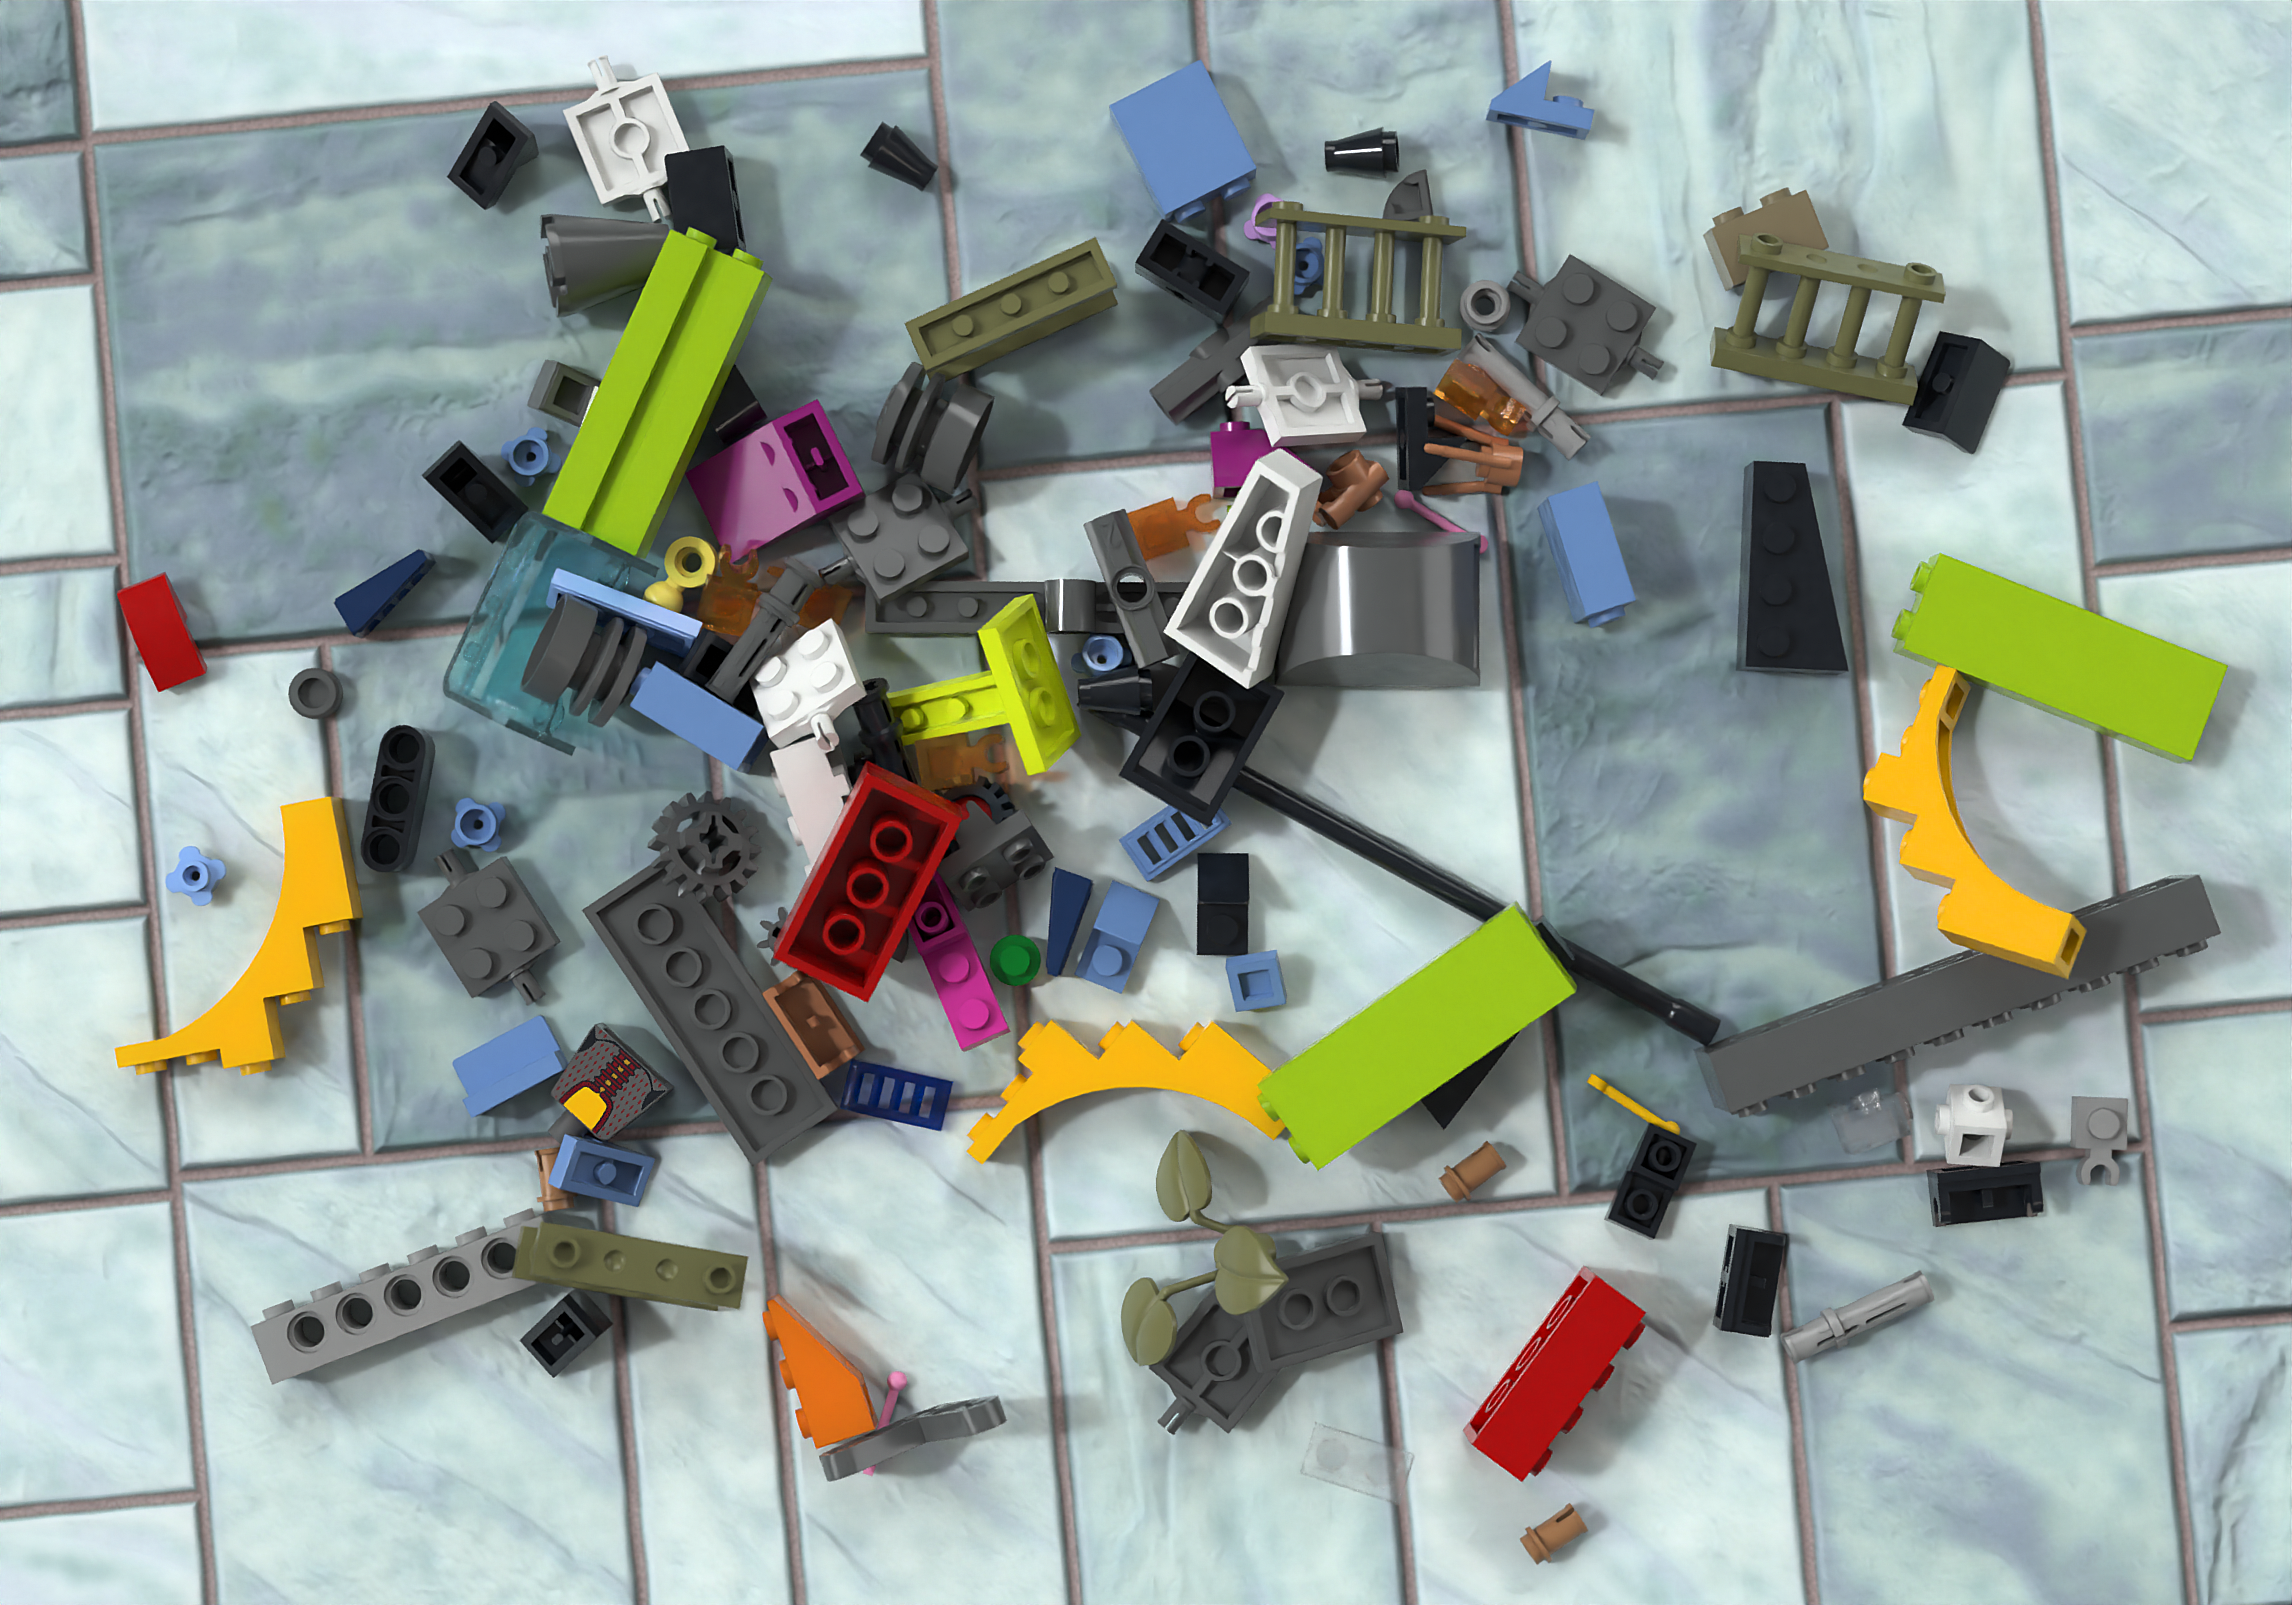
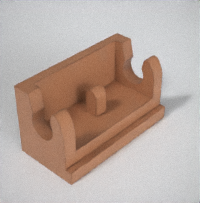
M797 970L784 981L762 993L818 1080L866 1050L821 980Z

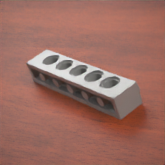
M533 1208L521 1211L504 1218L506 1228L487 1235L485 1227L482 1226L456 1236L455 1239L458 1247L439 1253L435 1244L407 1255L410 1265L391 1272L389 1264L385 1263L359 1273L361 1284L343 1290L340 1281L310 1292L313 1298L311 1303L295 1308L291 1299L262 1310L265 1320L250 1327L271 1384L273 1385L538 1284V1282L512 1278L513 1269L508 1270L500 1267L495 1260L494 1252L499 1243H508L517 1250L520 1227L538 1228L541 1221L553 1223L550 1212L536 1217ZM451 1261H459L468 1268L470 1279L465 1288L455 1287L449 1282L446 1271ZM402 1280H412L419 1286L421 1300L417 1306L407 1305L401 1300L399 1285ZM355 1298L365 1299L371 1305L373 1317L369 1324H361L353 1318L351 1304ZM307 1316L319 1319L324 1326V1337L319 1343L310 1341L304 1335L303 1322Z

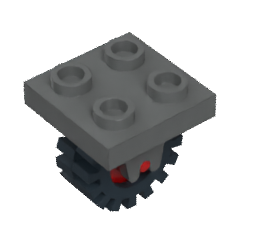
M962 775V784L959 785L952 778L945 782L949 790L944 794L938 788L933 792L961 806L962 821L936 870L968 912L975 908H985L993 904L1001 897L1002 890L1018 880L1025 881L1035 877L1045 868L1046 862L1054 858L1022 809L1019 811L1015 809V805L1000 785L995 781L991 784L987 777L980 775L977 781H974L971 775Z

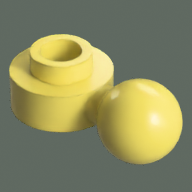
M692 536L682 537L674 541L667 549L664 559L665 570L669 577L666 581H658L651 584L644 592L643 600L680 614L684 603L682 595L686 587H703L715 577L719 567V559L714 547L708 541ZM697 553L702 560V564L698 571L692 573L686 567V559L690 554Z

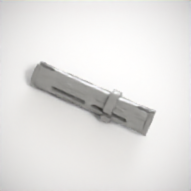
M1478 333L1457 356L1460 361L1464 362L1480 376L1490 388L1527 421L1525 426L1532 433L1537 430L1568 461L1592 437L1558 407L1561 403L1554 396L1551 398L1546 396L1507 358L1502 356L1482 334Z
M1919 1270L1903 1278V1280L1868 1294L1844 1307L1842 1306L1834 1311L1829 1307L1820 1312L1821 1317L1780 1334V1338L1790 1360L1795 1365L1824 1349L1826 1350L1832 1346L1839 1349L1848 1345V1339L1896 1318L1911 1309L1934 1301V1295L1926 1277Z

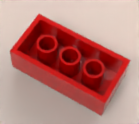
M867 761L774 943L773 958L868 1003L962 821L961 806Z
M1583 1265L1463 1429L1471 1445L1521 1482L1524 1481L1529 1473L1537 1476L1552 1456L1553 1451L1548 1447L1560 1431L1567 1434L1580 1419L1584 1409L1579 1404L1590 1389L1598 1392L1612 1375L1615 1367L1610 1362L1621 1347H1624L1626 1350L1630 1349L1641 1336L1646 1326L1641 1320L1646 1312Z

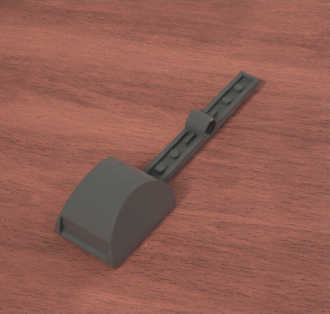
M1309 532L1274 662V686L1479 687L1481 533ZM1083 579L1046 580L1045 582L927 581L881 607L868 586H866L865 632L867 634H978L977 631L1014 598L1033 594L1047 634L1125 635L1115 607L1110 601L1105 582ZM1119 582L1117 585V593L1125 602H1139L1147 593L1144 582ZM1155 582V588L1168 622L1190 582Z

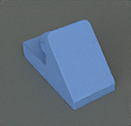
M1550 60L1493 98L1487 109L1485 120L1585 140L1591 129L1594 110L1583 108V101L1573 97L1554 96L1553 101L1544 100L1552 63Z
M1113 880L1074 975L1122 994L1160 899Z
M565 1134L548 1183L561 1190L638 1207L655 1159L608 1141L603 1142L597 1137L585 1134L582 1138Z

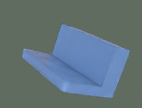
M542 1015L536 1016L456 1058L452 1063L469 1096L462 1101L471 1118L480 1116L564 1072L569 1064L547 1020Z

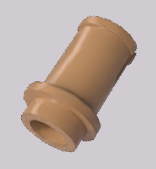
M1485 1141L1480 1148L1453 1168H1450L1448 1165L1444 1167L1446 1173L1438 1179L1456 1203L1463 1198L1469 1201L1472 1198L1470 1194L1472 1191L1500 1170H1504L1507 1166L1488 1141Z
M560 1147L534 1151L537 1157L542 1197H537V1202L543 1203L544 1212L575 1207L573 1197L578 1196V1193L561 1190L548 1183Z
M1568 1503L1564 1509L1532 1530L1530 1526L1525 1529L1527 1534L1521 1537L1520 1541L1537 1565L1543 1560L1549 1563L1552 1561L1550 1555L1580 1534L1586 1533L1588 1528L1576 1510L1574 1511L1573 1506Z

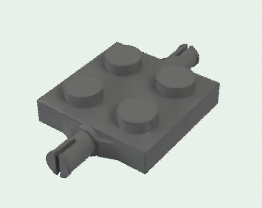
M1569 254L1557 275L1543 287L1517 270L1512 279L1528 288V290L1512 280L1506 288L1532 304L1528 321L1515 340V343L1600 396L1615 373L1627 364L1645 374L1651 380L1655 378L1658 371L1643 363L1642 360L1657 370H1660L1664 364L1663 360H1659L1639 347L1642 330L1656 310V307Z
M916 469L828 517L829 526L842 545L844 557L823 569H819L818 574L826 582L825 587L828 590L854 575L868 586L881 607L969 559V550L955 530L954 520L975 508H979V503L975 495L973 496L970 488L943 502L931 492L926 483L921 482V475Z
M453 848L434 858V861L438 864L450 885L438 899L417 913L471 998L478 997L498 983L511 980L527 1006L546 995L529 969L533 967L540 955L561 941L506 856L500 857L482 870L471 873L466 872L454 853Z
M1214 1286L1177 1330L1175 1346L1169 1356L1157 1365H1149V1369L1170 1386L1176 1397V1400L1157 1422L1165 1428L1172 1418L1179 1413L1167 1427V1431L1175 1435V1432L1193 1411L1196 1414L1210 1418L1229 1434L1281 1370L1278 1369L1264 1374L1256 1372L1244 1316L1232 1315L1226 1312L1217 1300Z

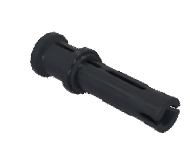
M873 678L862 681L867 695L850 705L853 706L861 728L858 733L860 742L866 748L871 749L879 767L918 785L901 739L904 724L900 717H895L886 694L890 688L888 681L885 678Z

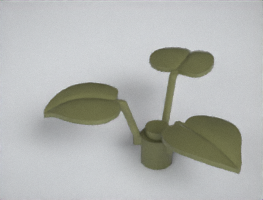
M1179 1130L1174 1134L1160 1160L1156 1176L1157 1197L1162 1210L1172 1221L1182 1222L1190 1216L1195 1224L1224 1234L1214 1248V1261L1218 1270L1162 1288L1160 1292L1154 1280L1149 1277L1140 1278L1130 1286L1122 1304L1121 1327L1126 1347L1133 1360L1139 1366L1157 1365L1163 1362L1175 1346L1177 1320L1172 1306L1167 1302L1171 1295L1215 1281L1216 1297L1222 1308L1232 1315H1243L1266 1304L1289 1281V1278L1273 1261L1276 1259V1246L1269 1234L1255 1233L1247 1226L1226 1225L1209 1219L1201 1213L1200 1210L1206 1208L1212 1199L1211 1176L1200 1149L1186 1130Z

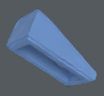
M1168 805L1120 838L1119 842L1148 882L1229 827L1232 823L1222 808H1219L1212 820L1213 825L1206 830L1198 821L1180 812L1196 835L1190 841L1186 840L1171 818L1178 810ZM1161 823H1163L1179 847L1172 853L1169 852L1154 830ZM1143 835L1147 836L1162 858L1155 865H1153L1137 841Z

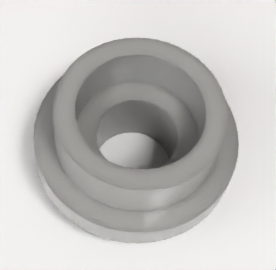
M1481 280L1474 282L1466 288L1461 296L1459 304L1460 314L1463 321L1476 331L1490 332L1496 330L1504 324L1510 314V297L1507 291L1494 281ZM1481 298L1489 299L1494 305L1493 313L1487 316L1479 314L1475 308L1476 301Z

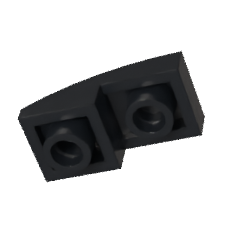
M1648 1123L1622 1176L1604 1220L1649 1240L1655 1239L1672 1195L1680 1187L1697 1143L1652 1123Z

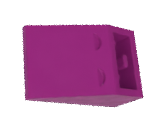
M818 399L769 422L685 473L729 565L808 528L866 497L854 469Z

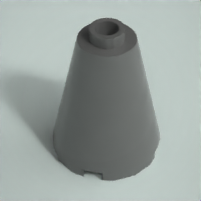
M561 214L541 215L540 236L541 239L547 238L549 246H545L543 261L553 308H556V317L570 316L645 287L670 232L668 224Z

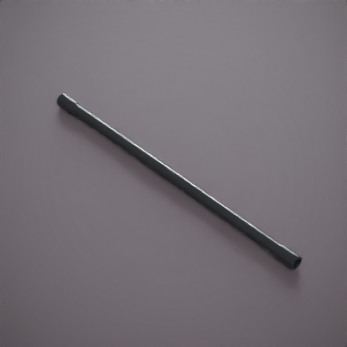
M1092 709L1085 710L1115 727H1122L1141 737L1153 716L1146 711H1140V716ZM1244 765L1232 786L1238 791L1482 923H1485L1506 908L1503 904ZM1562 937L1575 953L1574 963L1569 970L1658 1017L1667 1026L1706 1047L1712 1041L1721 1023L1719 1018L1681 998H1674Z

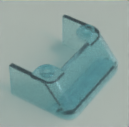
M529 511L518 519L507 539L447 667L443 679V692L446 697L508 729L572 756L576 747L552 735L560 727L564 719L565 709L562 695L554 704L550 705L520 691L521 678L529 656L553 610L547 607L546 600L555 570L560 568L622 591L628 583L630 568L656 577L660 568L595 536L537 512Z

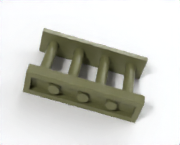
M1293 201L1273 202L1272 208L1255 216V227L1276 228L1273 305H1268L1267 311L1250 319V339L1445 356L1461 350L1462 329L1445 327V320L1440 319L1443 245H1450L1465 238L1466 227L1449 225V218L1444 216L1419 217V222L1303 211V204ZM1297 231L1326 233L1322 309L1317 310V316L1298 314L1299 307L1294 306ZM1346 235L1374 238L1371 314H1366V320L1347 319L1348 311L1343 310ZM1395 240L1423 243L1420 317L1414 319V325L1396 323V315L1391 314Z
M1755 233L1753 236L1739 234L1737 241L1738 263L1749 265L1750 268L1734 326L1728 329L1714 327L1710 342L1711 366L1913 405L1918 388L1915 367L1908 365L1905 359L1923 300L1938 303L1944 302L1946 292L1942 273H1937L1934 268L1922 263H1908L1906 266L1784 243L1781 238L1769 233ZM1770 270L1801 276L1785 335L1778 339L1759 336L1754 331ZM1821 280L1852 286L1835 346H1831L1828 349L1810 346L1804 341ZM1872 290L1902 295L1885 356H1881L1879 359L1861 356L1855 352Z
M1096 237L904 324L919 359L925 368L929 381L936 372L945 375V382H948L1118 305V301L1113 293V290L1117 288V283Z
M541 1221L538 1228L520 1227L512 1278L707 1311H718V1306L740 1309L748 1256Z

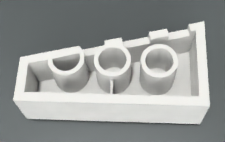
M1281 448L1256 460L1164 630V633L1247 689L1264 680L1272 673L1323 479L1322 475Z
M816 737L770 753L775 768L771 769L775 786L781 798L786 796L793 815L788 817L793 838L797 846L804 845L810 864L804 866L807 878L853 789L840 742L836 747L830 742L832 749L822 750L817 745Z

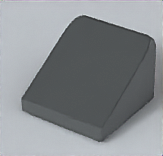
M545 360L527 406L580 428L594 387H599L601 381L560 362Z

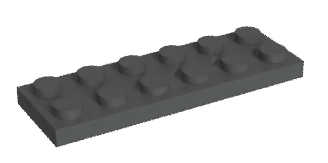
M650 864L582 911L753 1167L837 1111L839 1107L822 1081L817 1079L763 997V992L705 905L698 904L696 892L691 891L683 899L678 897L680 884L674 881L672 884L664 886L662 881L668 872L665 868H652Z

